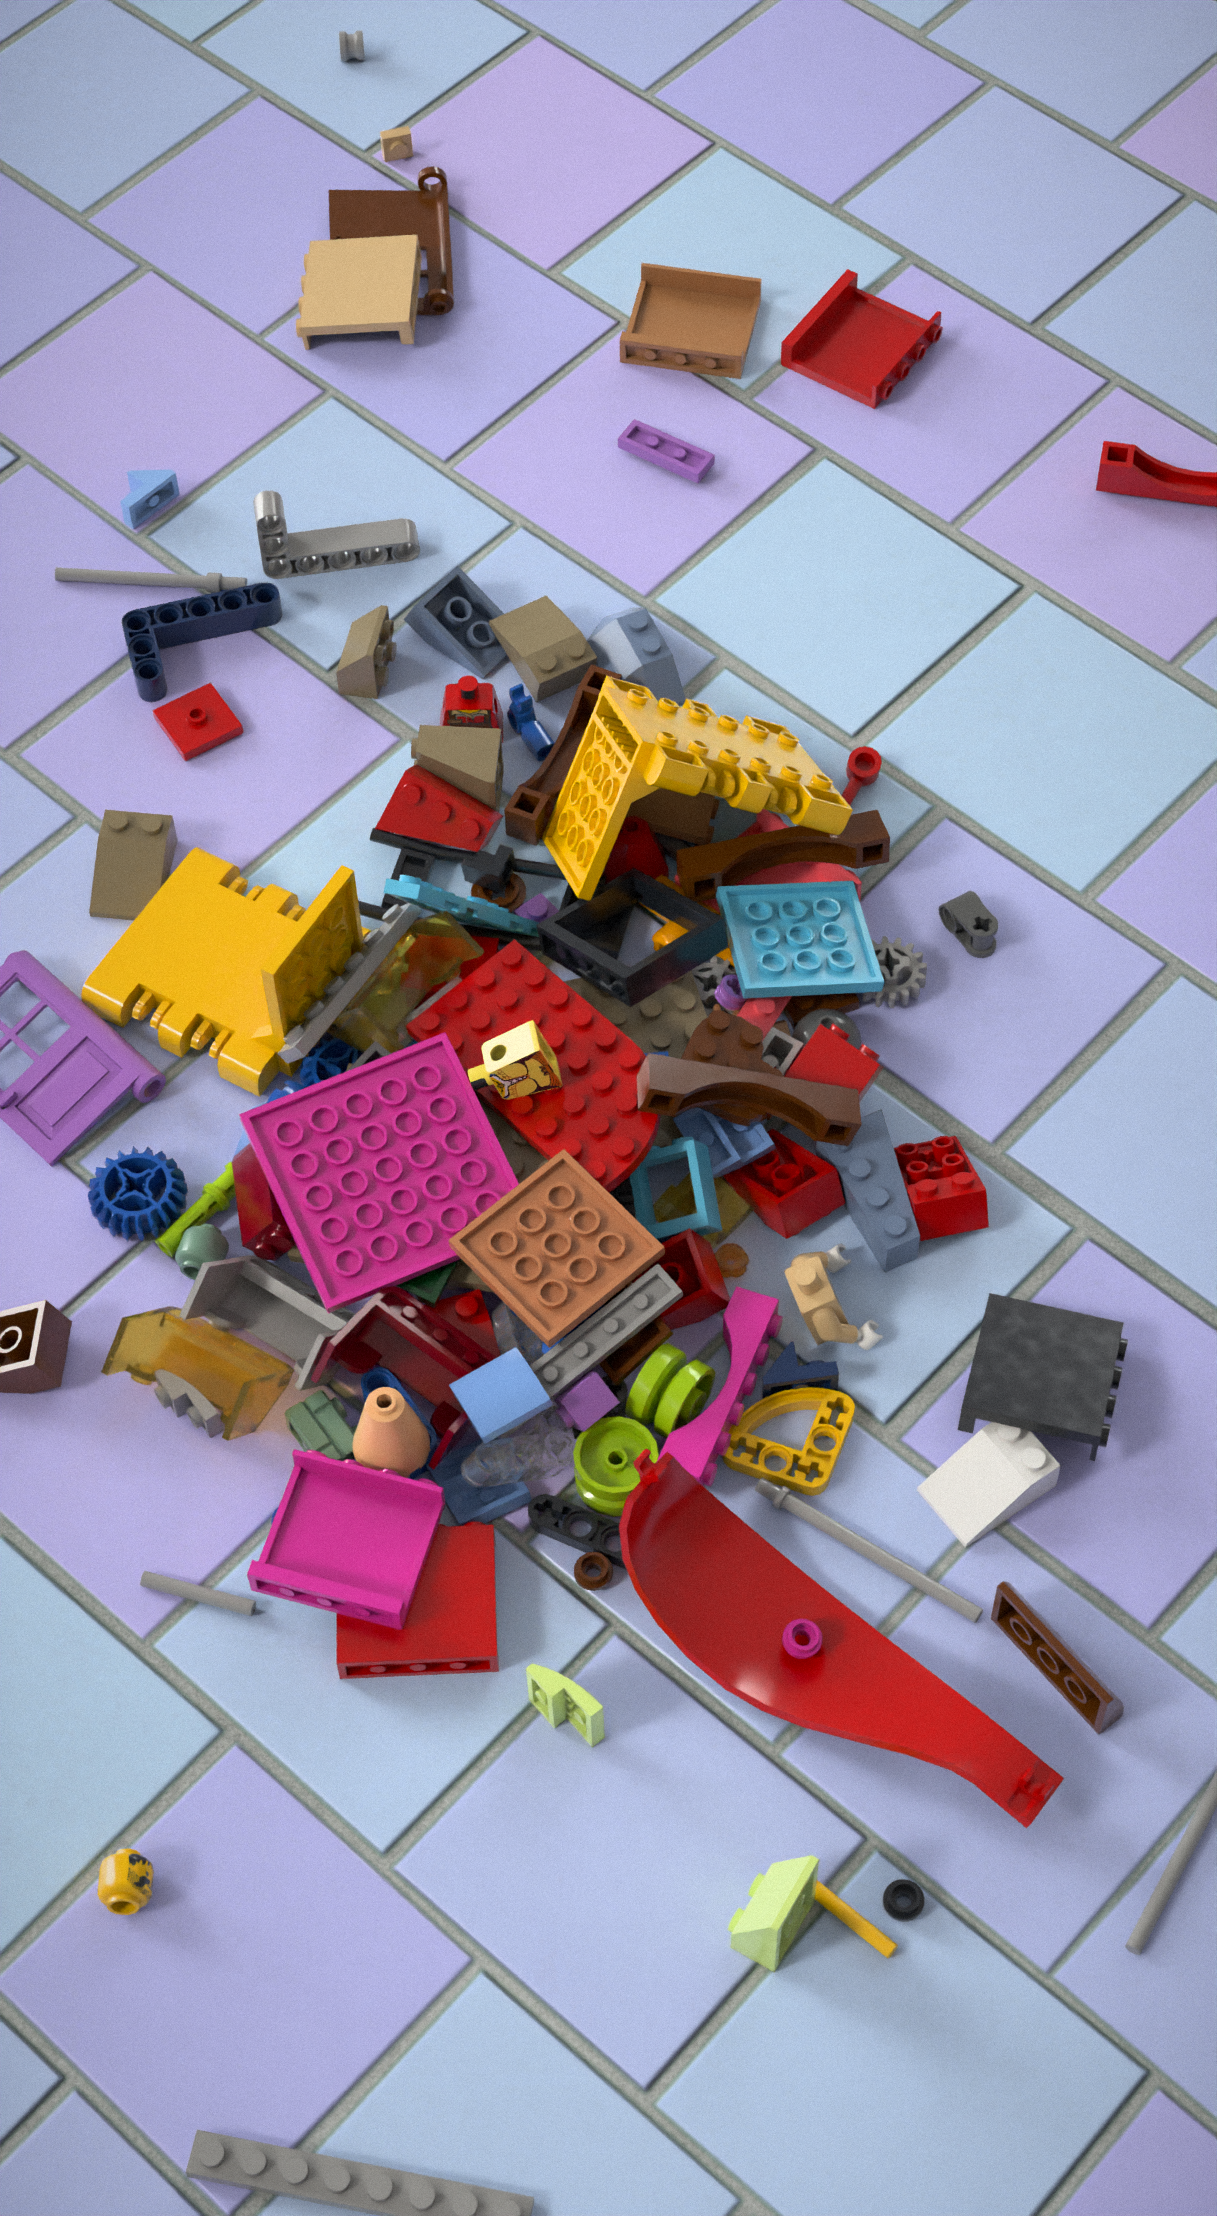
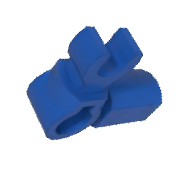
M521 683L509 689L512 703L509 706V711H507V717L515 733L521 732L522 740L536 760L544 761L555 743L542 724L537 721L532 697L530 695L525 696L524 686Z

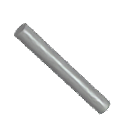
M144 1571L141 1577L140 1586L252 1616L256 1608V1601L152 1572Z

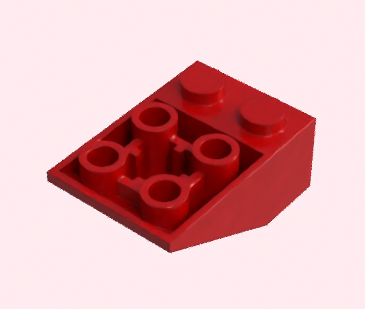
M939 1136L931 1141L916 1144L904 1143L894 1148L920 1234V1241L989 1227L986 1188L956 1136Z

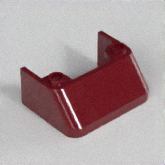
M396 1286L381 1288L329 1341L311 1380L317 1384L336 1363L356 1374H365L371 1371L376 1364L388 1369L396 1378L437 1407L430 1418V1424L442 1441L428 1464L434 1470L464 1437L472 1425L449 1385L497 1357L405 1290Z

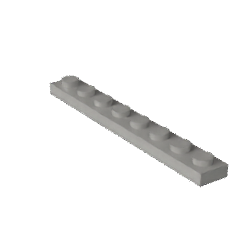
M202 2130L196 2131L186 2169V2175L190 2178L377 2216H531L534 2206V2197Z

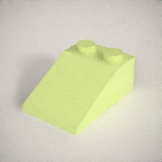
M810 1855L773 1863L766 1875L761 1873L757 1875L748 1893L752 1897L750 1903L745 1910L739 1908L728 1926V1931L732 1932V1949L773 1972L776 1971L815 1902L818 1858Z

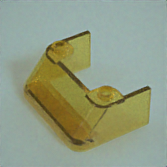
M447 910L414 921L326 1031L362 1053L375 1041L391 1054L404 1049V1046L398 1041L400 1034L396 1031L397 1028L434 985L443 981L446 984L452 982L461 973L462 969L459 966L464 961L480 957L485 951Z
M167 1306L122 1317L101 1373L108 1376L127 1371L131 1373L130 1377L134 1381L144 1385H151L152 1382H157L154 1372L159 1369L177 1375L194 1386L214 1407L222 1411L220 1419L225 1424L222 1438L227 1441L245 1436L257 1430L289 1385L294 1369L284 1361L229 1332L213 1328L208 1324V1321L200 1317L184 1320L179 1317L182 1309L178 1307Z

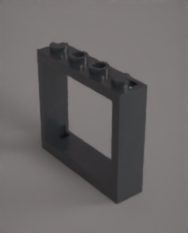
M635 868L628 870L596 889L591 900L579 899L536 925L543 955L629 1007L634 1006L728 948L727 925L723 917ZM636 902L643 904L689 931L631 967L624 965L579 938V936Z

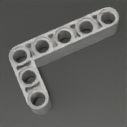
M263 491L257 494L253 500L263 571L269 578L282 579L403 563L414 560L420 554L416 525L409 519H393L287 533L283 500L279 493Z

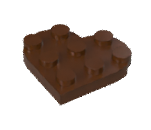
M721 1010L711 1012L708 1018L700 1022L681 1059L735 1067L737 1069L769 1073L783 1077L780 1070L761 1060L763 1053L762 1030L742 1017L731 1015ZM713 1104L698 1107L727 1121L743 1126H750L752 1122H761L765 1119L768 1121L774 1116L765 1111L743 1105Z

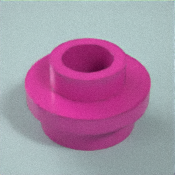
M797 1619L790 1622L785 1627L782 1635V1643L785 1650L791 1656L798 1659H808L816 1655L821 1648L823 1640L819 1627L807 1619ZM797 1635H804L808 1638L809 1643L804 1646L796 1643L795 1637Z

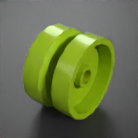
M669 1343L662 1344L654 1351L638 1374L626 1402L625 1414L643 1426L654 1422L655 1432L667 1439L669 1433L687 1425L700 1415L713 1388L716 1372L712 1367L699 1360L687 1363V1356L683 1351Z
M615 1416L601 1418L578 1436L573 1451L576 1491L585 1505L599 1514L612 1517L622 1516L628 1495L640 1482V1475L633 1462L644 1449L651 1451L649 1458L654 1464H656L659 1457L657 1442L648 1428L636 1420Z

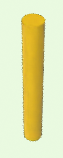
M817 1880L815 1900L889 1959L896 1951L898 1945Z

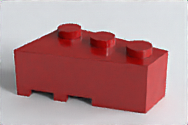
M416 764L405 770L375 829L478 852L489 845L504 815Z

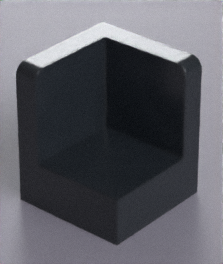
M501 844L495 855L479 850L473 861L464 859L461 864L465 881L503 894L517 866L513 848Z

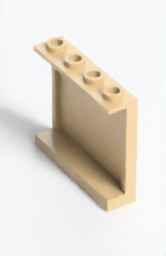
M417 235L310 241L309 253L304 254L306 275L301 277V287L304 295L299 297L298 302L301 318L296 319V333L298 338L302 337L305 350H310L311 335L399 331L402 345L414 344L422 263Z

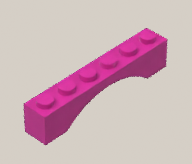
M737 1286L723 1315V1339L729 1351L731 1363L726 1383L717 1398L701 1415L687 1425L669 1433L658 1457L659 1460L668 1451L704 1487L705 1485L711 1487L714 1482L718 1468L715 1462L719 1455L725 1456L731 1440V1434L728 1432L732 1425L738 1426L744 1411L742 1401L745 1395H752L757 1382V1374H755L758 1365L764 1367L770 1352L768 1342L771 1337L777 1338L783 1321V1316L778 1315L779 1299Z

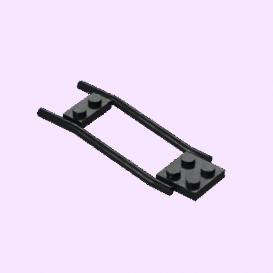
M375 828L372 829L370 841L401 849L391 879L398 881L401 874L422 879L421 881L428 882L435 859L462 863L464 859L473 861L477 852L433 845ZM515 858L517 866L514 872L567 880L558 865ZM600 877L596 889L605 885L607 877ZM569 883L559 911L580 899L576 896ZM386 893L381 907L358 900L360 915L385 922L382 919L383 915L392 906L398 904L401 907L408 903ZM635 904L579 936V938L617 960ZM417 917L409 927L411 930L431 933L498 938L501 945H508L515 939L525 949L541 951L539 937L422 917Z

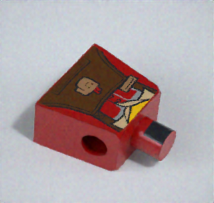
M470 675L461 677L457 684L446 685L440 714V726L501 729L503 743V711L494 685L491 683H478L477 679Z

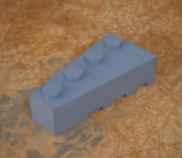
M882 1109L861 1117L862 1125L849 1146L817 1141L816 1156L837 1169L845 1200L844 1207L883 1271L887 1272L917 1259L920 1234Z

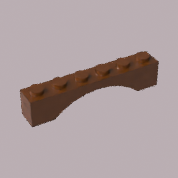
M591 664L576 690L565 723L550 753L535 774L518 786L504 809L506 835L535 846L538 845L596 706L605 678L609 676L622 680L621 674Z
M878 810L852 814L845 829L839 835L799 825L677 850V876L685 897L699 902L716 898L718 886H734L758 871L781 864L825 862L859 869L888 863L890 836Z
M650 1053L647 1054L636 1076L638 1111L675 1117L686 1110L703 1105H743L782 1118L800 1129L814 1141L843 1146L850 1145L862 1125L857 1089Z

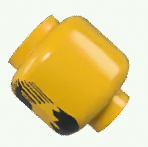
M121 1849L116 1854L105 1858L99 1870L97 1890L99 1900L107 1906L110 1912L115 1914L130 1915L138 1912L140 1908L148 1904L152 1896L154 1874L152 1863L134 1849Z

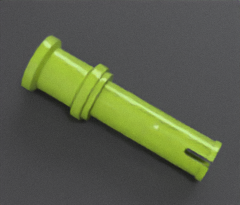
M228 1162L225 1165V1171L212 1184L207 1183L203 1187V1195L159 1238L155 1239L157 1246L166 1255L172 1257L175 1254L183 1234L188 1228L201 1226L217 1211L222 1212L230 1207V1201L236 1196L232 1162Z

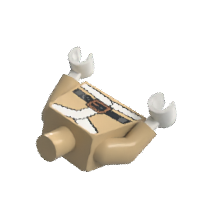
M843 1244L836 1245L826 1253L822 1251L810 1252L794 1257L791 1261V1267L787 1268L784 1273L799 1310L817 1345L827 1341L849 1344L857 1342L861 1348L869 1350L883 1338L882 1335L874 1332L879 1326L873 1320H868L861 1328L857 1329L855 1325H849L827 1272L829 1270L835 1273L851 1263V1259L845 1260L840 1252L846 1249Z

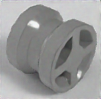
M362 30L356 31L354 34H347L345 31L339 32L341 62L348 61L350 58H356L359 61L364 60Z

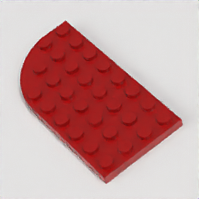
M514 939L406 1025L407 1032L418 1043L446 1032L470 1082L468 1069L485 1064L481 1048L485 1042L534 1020L556 1055L563 1086L509 1100L502 1098L494 1084L474 1090L477 1097L548 1161L564 1149L610 1193L627 1179L645 1159L655 1141L660 1126V1114L638 1111L636 1076L646 1055L628 1036Z

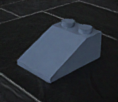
M458 565L427 593L404 618L407 624L427 644L481 679L507 656L489 626L490 620L504 613Z

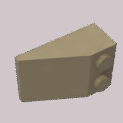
M547 596L489 621V626L536 703L580 683L591 664L596 666L597 656L582 632Z
M105 809L97 843L89 909L91 917L135 920L168 880L178 841L172 815Z

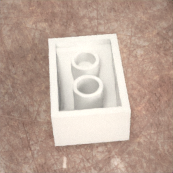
M991 1422L978 1431L919 1485L917 1491L966 1548L1057 1485L1061 1465L1030 1430Z

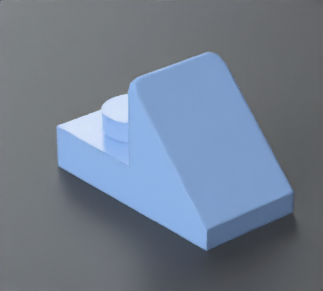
M171 469L128 471L127 476L131 493L120 501L124 523L130 528L135 529L179 496L176 472Z

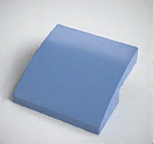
M698 1107L689 1109L673 1118L683 1137H693L694 1140L708 1146L713 1179L735 1171L776 1149L775 1144L761 1122H752L750 1126H743L727 1121Z
M517 1347L449 1385L455 1398L467 1414L472 1426L485 1444L553 1406L551 1399Z
M498 1437L486 1444L482 1439H479L449 1453L434 1470L428 1464L426 1465L433 1482L443 1487L445 1504L457 1526H464L468 1522L487 1523L532 1500L529 1489L513 1467L511 1456Z

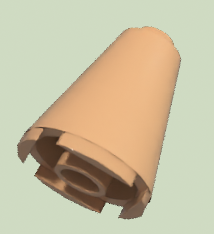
M382 1387L369 1394L353 1438L354 1458L366 1468L378 1471L390 1469L405 1478H409L410 1473L419 1467L421 1469L426 1463L430 1452L429 1433L423 1422L399 1391L390 1387Z

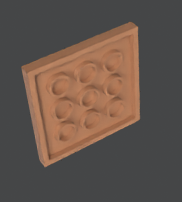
M564 1149L448 1240L450 1248L549 1348L665 1254V1247Z

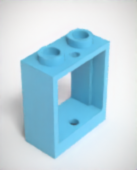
M693 1137L674 1139L671 1146L663 1148L652 1146L642 1163L629 1176L637 1221L660 1243L671 1239L689 1228L700 1236L722 1231L708 1146L694 1140ZM688 1157L697 1213L656 1224L647 1167Z

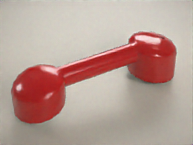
M858 747L849 755L846 767L849 782L841 796L850 806L861 786L874 783L879 776L882 764L881 756L878 751L871 747Z

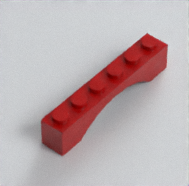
M1103 441L1096 491L1217 507V472H1201L1178 468L1150 456L1136 445Z

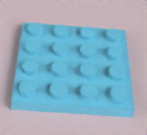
M853 881L718 886L716 899L721 917L724 918L727 925V940L743 998L882 992L884 979Z

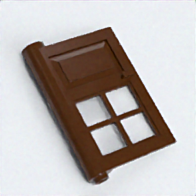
M434 166L422 169L417 177L418 188L421 191L328 190L330 240L417 235L420 250H426L427 270H421L420 277L428 278V292L424 298H418L417 315H444L453 309L454 293L447 176L443 169ZM429 177H436L440 180L437 184L433 185L425 182Z

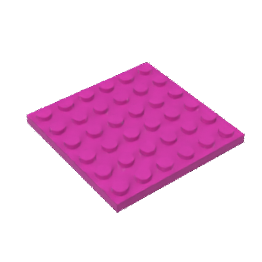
M446 1032L239 1114L241 1124L328 1314L370 1297L381 1288L399 1285L461 1259L450 1248L448 1240L519 1185Z

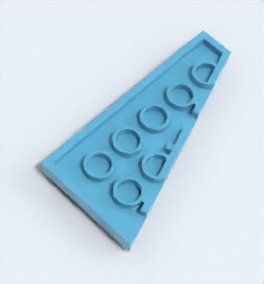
M400 874L399 881L386 878L383 893L449 920L539 937L536 926L539 922L508 913L509 909L498 907L499 905L490 903L486 899L467 896L466 900V898L455 896L454 893L444 891L443 888L421 881L422 879L408 875Z

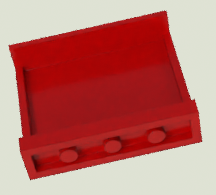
M847 269L781 342V365L876 409L883 399L887 400L890 397L896 384L899 381L905 380L910 368L916 362H920L923 359L929 346L932 343L936 344L943 331V327L940 326L942 312L937 311L929 321L858 289V274Z
M468 1522L464 1526L447 1527L444 1524L438 1525L402 1630L337 1613L336 1664L340 1679L499 1672L494 1524L486 1525L482 1522Z

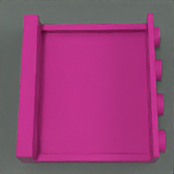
M294 1449L292 1453L294 1468L259 1560H252L247 1572L251 1590L402 1630L445 1507L443 1487L428 1479L421 1478L416 1481L402 1477L399 1473L390 1469L378 1471L366 1468L354 1460L345 1459L339 1461L327 1458L325 1454L316 1450L304 1452Z

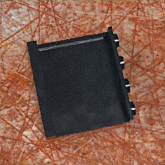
M989 1293L962 1403L958 1430L973 1433L976 1418L1091 1444L1089 1460L1095 1461L1098 1446L1106 1448L1111 1425L1103 1422L1104 1417L1112 1418L1117 1396L1109 1393L1110 1388L1118 1390L1122 1367L1115 1366L1116 1360L1124 1361L1128 1339L1121 1338L1124 1323Z

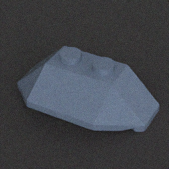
M633 607L604 617L587 640L597 656L596 665L621 674L623 681L648 687L657 701L660 698H667L676 702L679 706L683 705L686 698L673 655L647 609Z

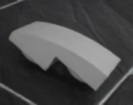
M159 1369L154 1372L158 1384L154 1392L164 1409L170 1406L177 1417L187 1413L196 1429L203 1427L209 1438L223 1431L219 1413L194 1386L166 1370Z

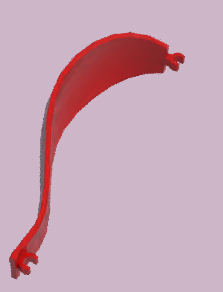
M644 1449L633 1462L640 1475V1482L628 1495L619 1524L622 1559L634 1589L657 1625L690 1661L725 1690L763 1712L807 1729L905 1754L951 1770L973 1783L1025 1828L1034 1821L1064 1778L988 1715L810 1578L711 1494L668 1451L656 1464L649 1458L650 1450ZM797 1619L812 1621L819 1627L822 1633L823 1640L820 1650L816 1655L808 1659H798L791 1656L785 1650L782 1643L785 1627ZM797 1635L795 1637V1641L799 1645L804 1646L809 1643L808 1638L804 1635Z

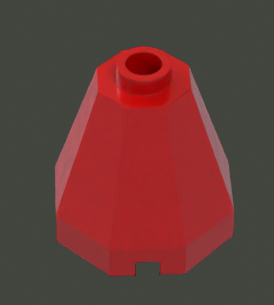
M637 816L625 817L601 876L607 877L605 884L632 868L654 879L661 874L669 878V869L663 846L645 820Z

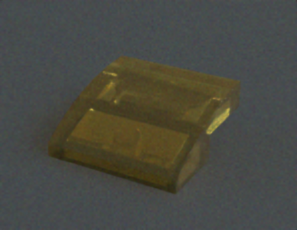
M690 1172L677 1187L671 1184L653 1204L655 1219L659 1223L697 1213ZM721 1177L714 1178L713 1180L722 1231L702 1236L711 1243L712 1249L722 1243L755 1210Z

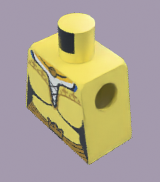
M534 1020L485 1042L481 1047L485 1064L468 1069V1076L474 1090L494 1084L502 1098L507 1100L563 1086L556 1055Z

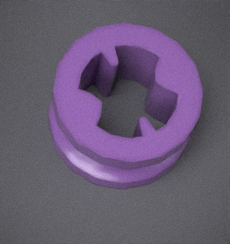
M731 974L723 977L720 985L717 986L714 992L718 1003L729 1010H739L744 1005L745 1000L748 999L743 998L737 975Z

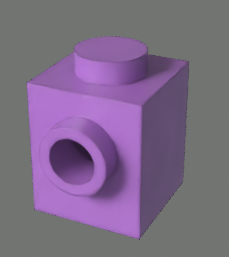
M589 1371L554 1400L559 1406L555 1413L568 1429L574 1426L575 1429L583 1432L620 1403L598 1373L594 1371Z

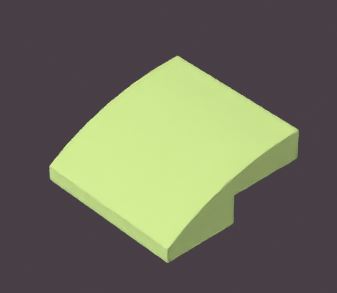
M533 1663L526 1668L529 1700L553 1728H556L567 1719L592 1748L605 1738L603 1706L591 1694L571 1679L551 1669Z

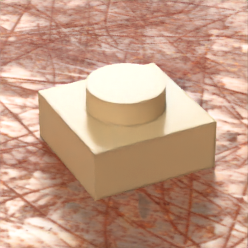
M409 126L380 132L382 156L385 162L413 157L412 136Z

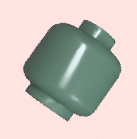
M202 1224L201 1226H192L184 1232L176 1251L175 1260L180 1267L181 1273L195 1280L203 1263L224 1260L226 1258L229 1244L222 1235L221 1230L214 1225Z

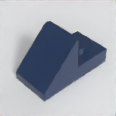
M791 1341L763 1376L762 1399L781 1391L807 1387L838 1391L839 1372L837 1362L815 1360L806 1365L799 1366L794 1341Z

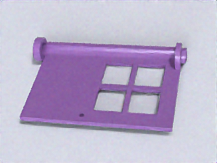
M21 950L10 954L0 967V997L15 982L21 981L41 1001L12 1029L0 1020V1030L5 1034L0 1039V1052L13 1041L34 1063L5 1091L0 1088V1118L52 1167L131 1088L132 1095L142 1103H147L157 1097L163 1090L166 1078L165 1075L26 950ZM48 1006L70 1028L39 1056L17 1035Z

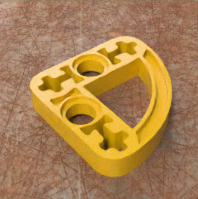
M815 1387L789 1389L772 1394L749 1407L743 1413L738 1426H731L728 1432L731 1434V1440L725 1456H722L723 1462L727 1467L758 1479L763 1477L775 1485L786 1486L793 1491L805 1495H819L825 1491L830 1482L852 1426L855 1411L854 1402L845 1393ZM837 1406L843 1407V1413L839 1414L836 1427L829 1425L832 1410H835ZM799 1410H818L802 1451L752 1435V1432L759 1426L776 1416ZM828 1436L834 1440L836 1445L830 1451H821L816 1448L814 1441L818 1437ZM739 1445L746 1447L745 1453L742 1452L740 1457L733 1455V1450H737ZM757 1450H759L761 1452L759 1454L758 1464H754V1457H756ZM771 1456H779L786 1461L787 1465L781 1471H771L765 1466V1461ZM793 1463H797L798 1467L797 1470H795V1476L792 1477L790 1475L792 1473ZM811 1470L817 1471L818 1477H815L812 1482H808L806 1475H809Z

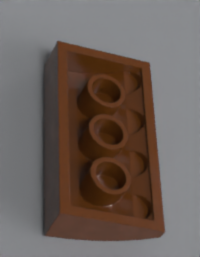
M1005 1581L1000 1583L996 1589L991 1620L1093 1730L1100 1735L1123 1716V1703L1011 1583Z

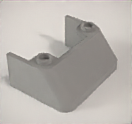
M248 1255L203 1263L179 1317L187 1320L204 1316L209 1319L208 1324L219 1331L228 1332L229 1329L238 1328L248 1331L296 1361L294 1370L299 1375L294 1388L302 1391L328 1384L342 1367L336 1363L317 1384L311 1380L329 1341L354 1317L355 1313L343 1307L328 1314L316 1289L273 1263L257 1256Z

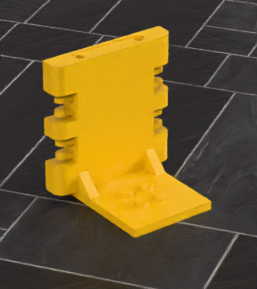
M606 676L598 701L554 806L542 840L576 896L589 901L594 894L631 803L659 788L693 797L699 792L725 798L733 808L756 814L762 809L787 815L792 823L834 835H839L845 829L853 809L833 786V781L824 775L799 744V739L792 735L786 726L747 715L743 724L727 715H721L718 718L708 704L687 698L683 707H679L676 702L667 698H660L657 701L648 687Z
M196 847L189 852L90 974L83 986L81 998L97 1015L122 1028L125 1027L132 1017L141 1021L155 1008L156 1012H154L151 1018L150 1026L158 1029L160 1047L183 1058L190 1047L201 1050L212 1037L215 1038L209 1049V1056L218 1059L219 1076L260 1097L279 1071L292 1077L302 1064L303 1058L287 1064L278 1055V1052L286 1044L283 1040L285 1035L292 1028L304 1022L306 1019L304 1012L314 1002L322 1000L326 995L323 991L325 986L333 978L343 974L346 970L343 967L344 963L354 953L361 952L365 947L363 940L371 930L361 925L354 870L341 865L306 910V908L299 905L296 894L275 884H270L266 888L256 885L246 897L243 896L248 886V880L241 877L239 867Z

